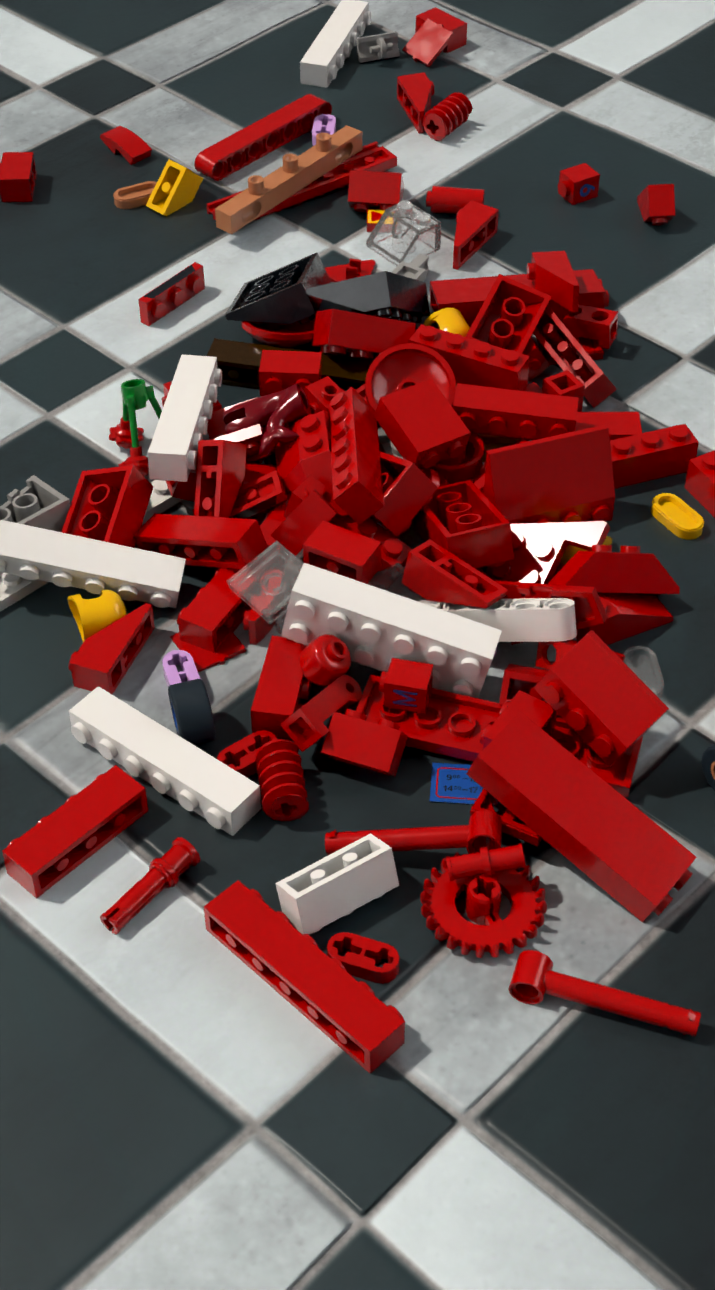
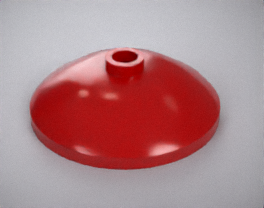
M315 318L304 324H300L298 321L291 325L241 321V326L247 334L268 346L291 349L304 346L313 340Z
M413 343L395 345L379 354L370 365L365 380L366 399L376 410L380 397L432 379L452 406L456 392L455 376L448 362L435 350Z

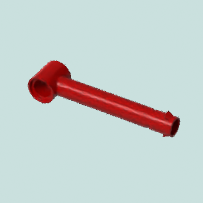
M480 810L470 816L468 825L363 830L356 832H337L335 829L325 834L326 854L330 855L371 833L392 847L393 852L467 848L468 853L480 852L479 848L486 846L488 850L501 848L503 822L497 813L490 810Z
M526 950L519 954L508 990L513 998L522 1003L539 1004L543 1001L544 995L547 994L696 1037L701 1018L700 1012L676 1005H669L665 1002L552 971V960L539 951Z

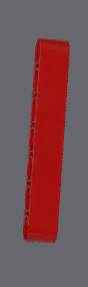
M307 94L201 151L195 159V169L215 181L222 180L312 130L315 117L321 114L331 115L332 105L315 95Z

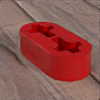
M256 731L219 752L217 760L248 778L257 773L255 755L258 749L263 744L276 740L277 737L269 731Z
M349 932L337 933L328 941L327 956L337 958L351 976L384 984L394 980L399 973L400 957L398 951L387 943ZM345 948L351 949V952H347L345 956L338 955V952L342 953ZM381 959L388 960V963H384L382 968L375 966V963L379 964Z

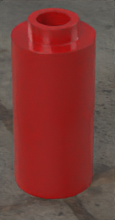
M433 186L432 191H427L426 207H431L432 213L457 214L471 200L484 204L485 189Z

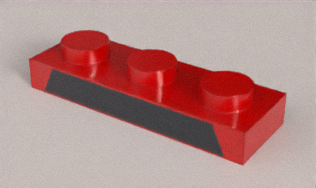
M194 262L138 299L141 323L147 326L152 325L204 290L203 265Z
M274 470L242 485L229 518L247 519L287 500L282 477L278 471Z

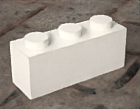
M370 833L275 884L282 912L288 917L292 926L301 934L310 935L320 931L324 926L351 914L355 909L382 897L388 891L398 887L399 881L392 847Z

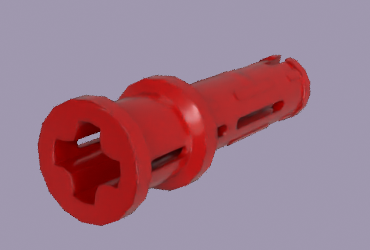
M177 837L172 842L173 847L161 858H155L150 862L149 871L100 916L101 922L108 930L114 927L111 931L117 935L164 888L174 887L179 882L178 877L190 866H196L200 862V855L190 842L182 837Z

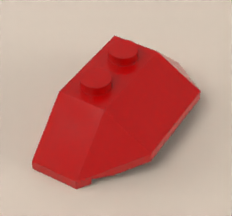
M323 410L295 421L289 429L297 433L298 437L289 443H278L275 447L277 471L282 477L285 491L289 494H292L310 475L333 491L329 412Z
M592 545L591 551H578L548 583L596 587L598 593H680V587L656 556L651 553H640L641 546L620 545V552H612V545Z

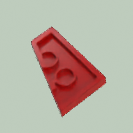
M495 581L508 589L507 595L502 599H572L575 606L577 630L603 624L607 619L596 587ZM511 642V645H515V644H519V643H523V642Z

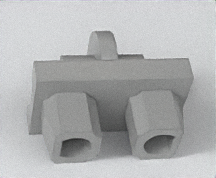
M396 31L356 38L358 61L360 63L400 56L398 32Z

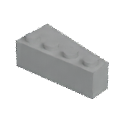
M32 475L26 480L27 486L21 491L14 489L7 495L8 501L0 506V520L61 532L70 508V500L35 475Z

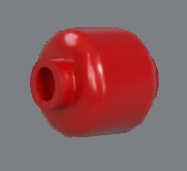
M324 634L319 636L300 653L301 671L307 680L320 686H327L343 676L350 668V651L346 644L334 635Z

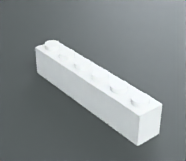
M341 0L300 61L301 84L328 88L331 81L336 78L338 70L343 67L345 59L350 56L352 48L357 45L356 38L363 36L366 26L371 23L372 13L369 11V2Z
M181 355L148 450L149 479L187 482L190 471L196 469L198 440H203L202 435L207 434L208 419L212 417L213 403L217 401L218 387H221L222 369H217V357Z
M0 520V573L18 575L26 580L52 582L59 587L71 586L85 589L93 594H100L101 590L107 589L118 593L126 601L138 600L151 603L160 608H176L186 562L185 558Z
M99 686L69 710L71 732L79 742L89 744L97 749L104 758L114 760L125 767L132 776H139L149 782L159 793H166L187 811H194L204 817L212 827L222 829L234 836L261 809L260 785Z

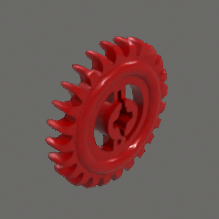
M456 852L454 856H459V852ZM443 858L441 862L442 873H439L437 868L433 867L431 869V880L429 878L424 880V891L420 895V901L423 904L421 914L424 918H427L426 927L429 930H436L435 939L439 941L447 939V948L455 949L460 946L461 954L468 955L473 950L477 958H483L485 952H489L493 958L499 957V950H503L506 954L514 953V945L523 948L527 946V938L533 939L537 936L538 928L544 924L543 914L547 911V903L544 901L545 889L540 888L537 891L540 885L539 876L529 880L531 873L529 865L520 872H517L518 868L493 872L492 877H485L482 874L450 881L447 862ZM464 890L467 893L466 914L472 922L464 919L457 911L455 905L456 899ZM502 892L509 899L511 911L503 920L499 916Z

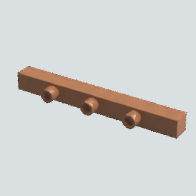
M346 125L332 135L324 132L316 135L315 146L299 156L291 153L285 154L282 157L283 166L264 178L259 175L250 176L247 189L215 208L216 227L230 234L237 232L362 150V131Z

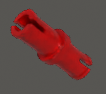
M522 843L488 850L486 846L479 848L480 852L446 857L450 881L482 874L485 877H492L493 872L526 867Z

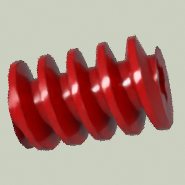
M454 92L425 113L423 126L431 139L441 141L468 120L469 114L473 109L468 97L460 92Z
M285 739L271 740L263 744L258 749L255 759L263 811L274 820L292 821L301 818L308 812L309 801L307 800V790L305 789L301 756L298 754L299 747L296 743Z

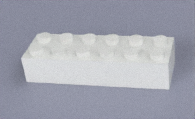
M304 563L291 591L281 636L297 643L308 645L324 634L334 635L346 644L350 651L351 661L380 671L388 672L392 658L433 664L432 688L478 698L492 663L502 630Z

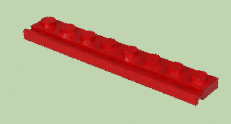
M378 142L362 146L360 152L255 220L268 214L279 212L292 205L301 204L303 201L313 197L322 196L337 188L345 187L349 184L350 170L385 172L387 169L397 166V156L383 146L379 147ZM242 191L208 203L207 213L209 215L213 214V219L216 220L215 208Z

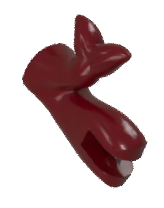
M296 383L284 390L245 401L224 411L225 433L229 434L261 424L263 428L266 427V431L261 439L259 456H265L274 450L278 443H289L298 437L297 433L285 426L311 414V409L303 388Z

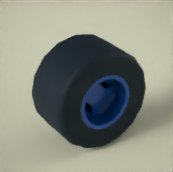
M195 679L170 685L168 687V694L177 735L193 745L215 740L214 718L203 680Z

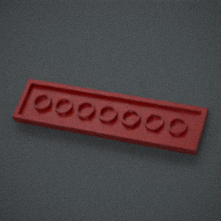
M370 674L355 711L367 715L366 721L378 724L380 719H385L400 724L399 730L408 736L405 744L407 747L474 762L478 754L483 750V744L480 743L482 732L489 723L493 725L496 721L502 705L497 702L432 688L426 714L384 707V692H379L380 676ZM556 716L555 730L551 737L622 796L628 797L643 736L609 767L562 717Z

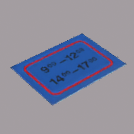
M432 762L430 802L474 804L483 788L466 774L471 765Z

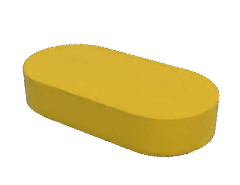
M671 493L658 494L652 499V516L675 536L685 540H692L701 536L704 526L703 517L682 499Z

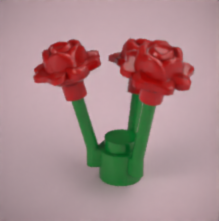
M132 379L121 384L123 417L120 419V424L117 427L109 429L111 433L109 440L116 441L119 447L130 448V457L118 464L119 466L134 465L143 476H147L149 473L148 457L142 454V446H139V441L144 440V429L137 428L135 410L146 407L148 399L158 419L162 409L155 398L153 386L146 387L144 380Z

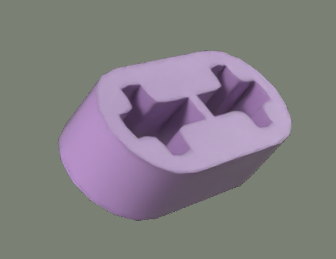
M321 114L315 117L312 129L313 146L316 145L317 134L324 132L332 135L336 132V118L333 115Z
M173 650L164 656L162 660L163 671L168 687L173 684L200 679L193 657L187 651ZM176 665H180L183 671L178 672Z

